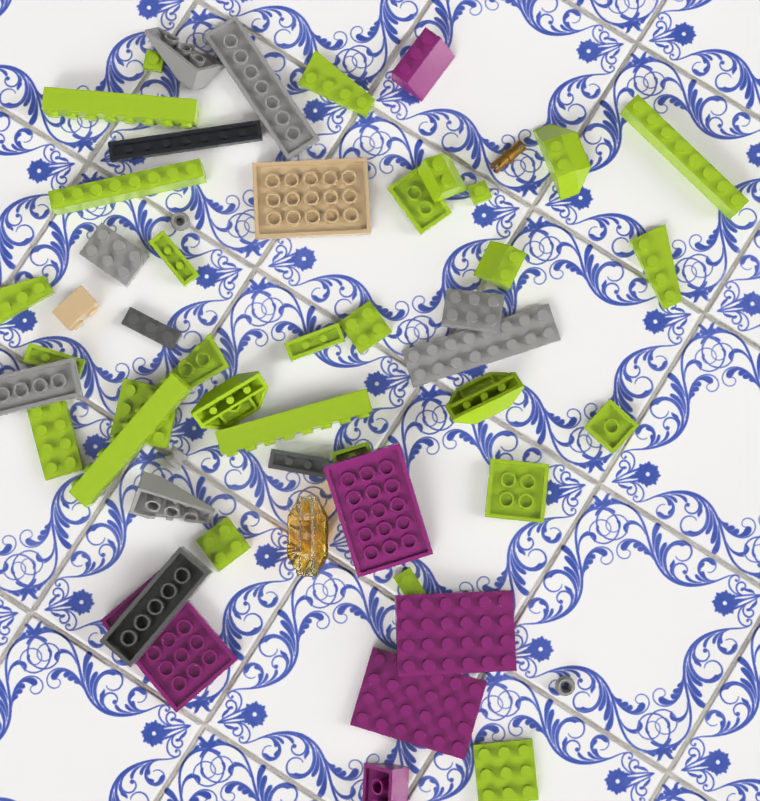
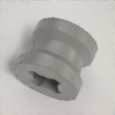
M175 446L171 448V453L164 457L168 463L178 470L181 469L183 461H187L189 458Z

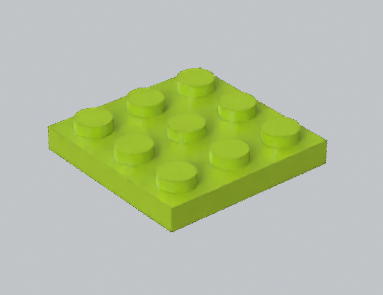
M123 378L110 435L119 434L123 430L122 425L124 422L136 415L135 410L142 403L145 404L149 400L148 395L154 389L157 390L159 386ZM178 408L146 444L168 449Z
M490 458L484 517L544 523L549 464Z
M532 738L473 743L478 801L539 800Z

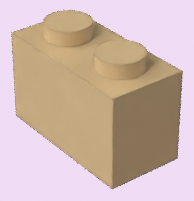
M80 285L52 313L67 329L73 331L78 330L88 316L92 317L96 314L100 304Z

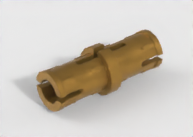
M518 140L508 150L501 152V156L489 164L490 168L492 169L498 165L493 170L494 173L498 174L499 171L506 165L512 164L514 159L526 150L525 145L517 149L523 144Z

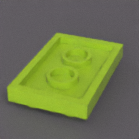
M418 166L389 186L387 190L421 236L450 216L452 211L444 200L434 203L417 171Z

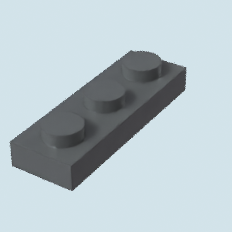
M132 307L128 309L121 322L122 325L173 351L182 336L181 332Z
M271 448L268 468L326 478L323 466L329 464V459Z

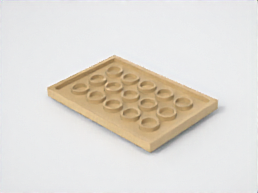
M367 157L252 163L256 240L371 234Z

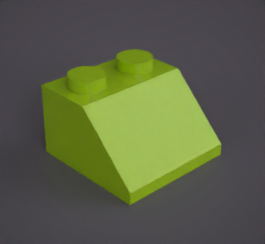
M440 153L426 158L417 169L434 203L467 191V187L450 156Z
M490 241L476 268L474 276L508 292L527 253L508 244Z

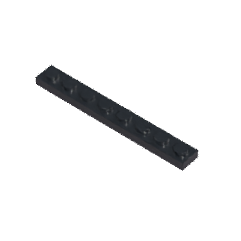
M260 120L112 141L108 142L110 161L114 163L263 141Z

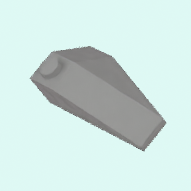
M160 27L146 29L144 32L176 78L191 91L205 88L223 69L224 65L207 52L202 54L194 50V45L179 42L177 36Z
M143 471L129 513L147 519H155L156 516L166 517V520L173 521V518H179L185 522L209 524L215 513V508L167 479Z

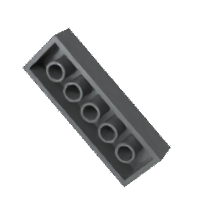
M184 546L179 547L100 641L129 667H132L211 576L213 571Z

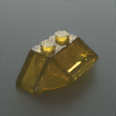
M299 496L288 514L287 556L296 570L297 576L316 577L328 557V515L317 496Z

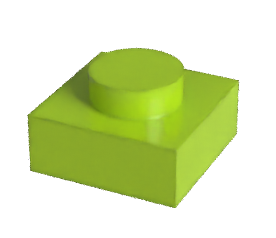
M146 49L143 69L163 73L165 65L163 58L158 51Z
M485 180L467 187L474 206L492 199Z

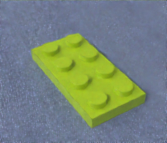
M67 401L28 409L27 413L45 480L48 481L83 471L85 468Z

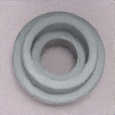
M176 212L171 217V226L177 231H184L190 225V219L184 212ZM179 219L184 220L182 225L177 224Z
M561 676L555 682V689L560 695L569 696L575 690V682L569 676ZM564 682L568 683V688L566 689L561 687Z

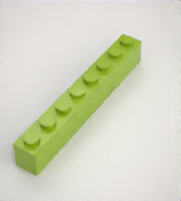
M44 87L41 109L50 118L64 116L71 120L85 118L88 121H97V119L108 123L123 121L125 124L130 125L137 122L146 126L161 124V126L172 128L174 125L180 126L183 129H192V127L198 126L200 105L197 99Z
M638 94L623 108L620 115L729 220L749 202L734 185Z
M198 158L48 191L51 210L58 216L207 183L203 163Z
M167 374L160 383L162 385L148 395L149 400L145 404L142 403L135 410L136 415L124 422L122 425L123 430L119 434H114L109 440V446L102 448L98 452L96 461L89 463L83 470L85 473L82 477H77L72 482V488L69 490V493L85 508L92 506L194 390L177 374Z
M362 389L215 431L221 454L232 457L238 455V451L243 449L249 452L256 450L257 445L264 444L266 447L276 444L275 440L283 438V441L294 439V435L302 433V436L314 433L313 429H330L334 423L339 422L340 425L350 423L351 419L358 417L359 420L370 417L369 413H373L367 389Z

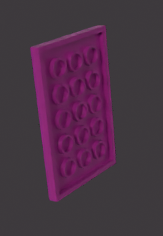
M399 442L323 466L358 578L433 554Z
M156 574L100 620L107 630L113 626ZM188 601L137 661L136 665L177 713L234 664L238 658L194 605Z
M513 590L395 595L398 677L517 671Z
M373 647L350 725L465 760L487 682L464 674L398 677L397 654Z

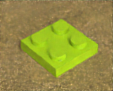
M368 301L338 322L360 354H363L392 333V330L371 301Z
M609 399L583 428L606 450L614 454L639 425Z
M226 517L196 539V542L218 572L251 549L229 517Z

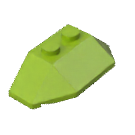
M548 124L533 130L560 200L578 195L591 168L578 133L554 124Z
M259 371L237 374L205 393L193 408L191 414L201 429H225L232 427L260 410L269 387Z
M489 372L456 388L445 408L453 422L475 425L510 408L524 389V385L516 372Z

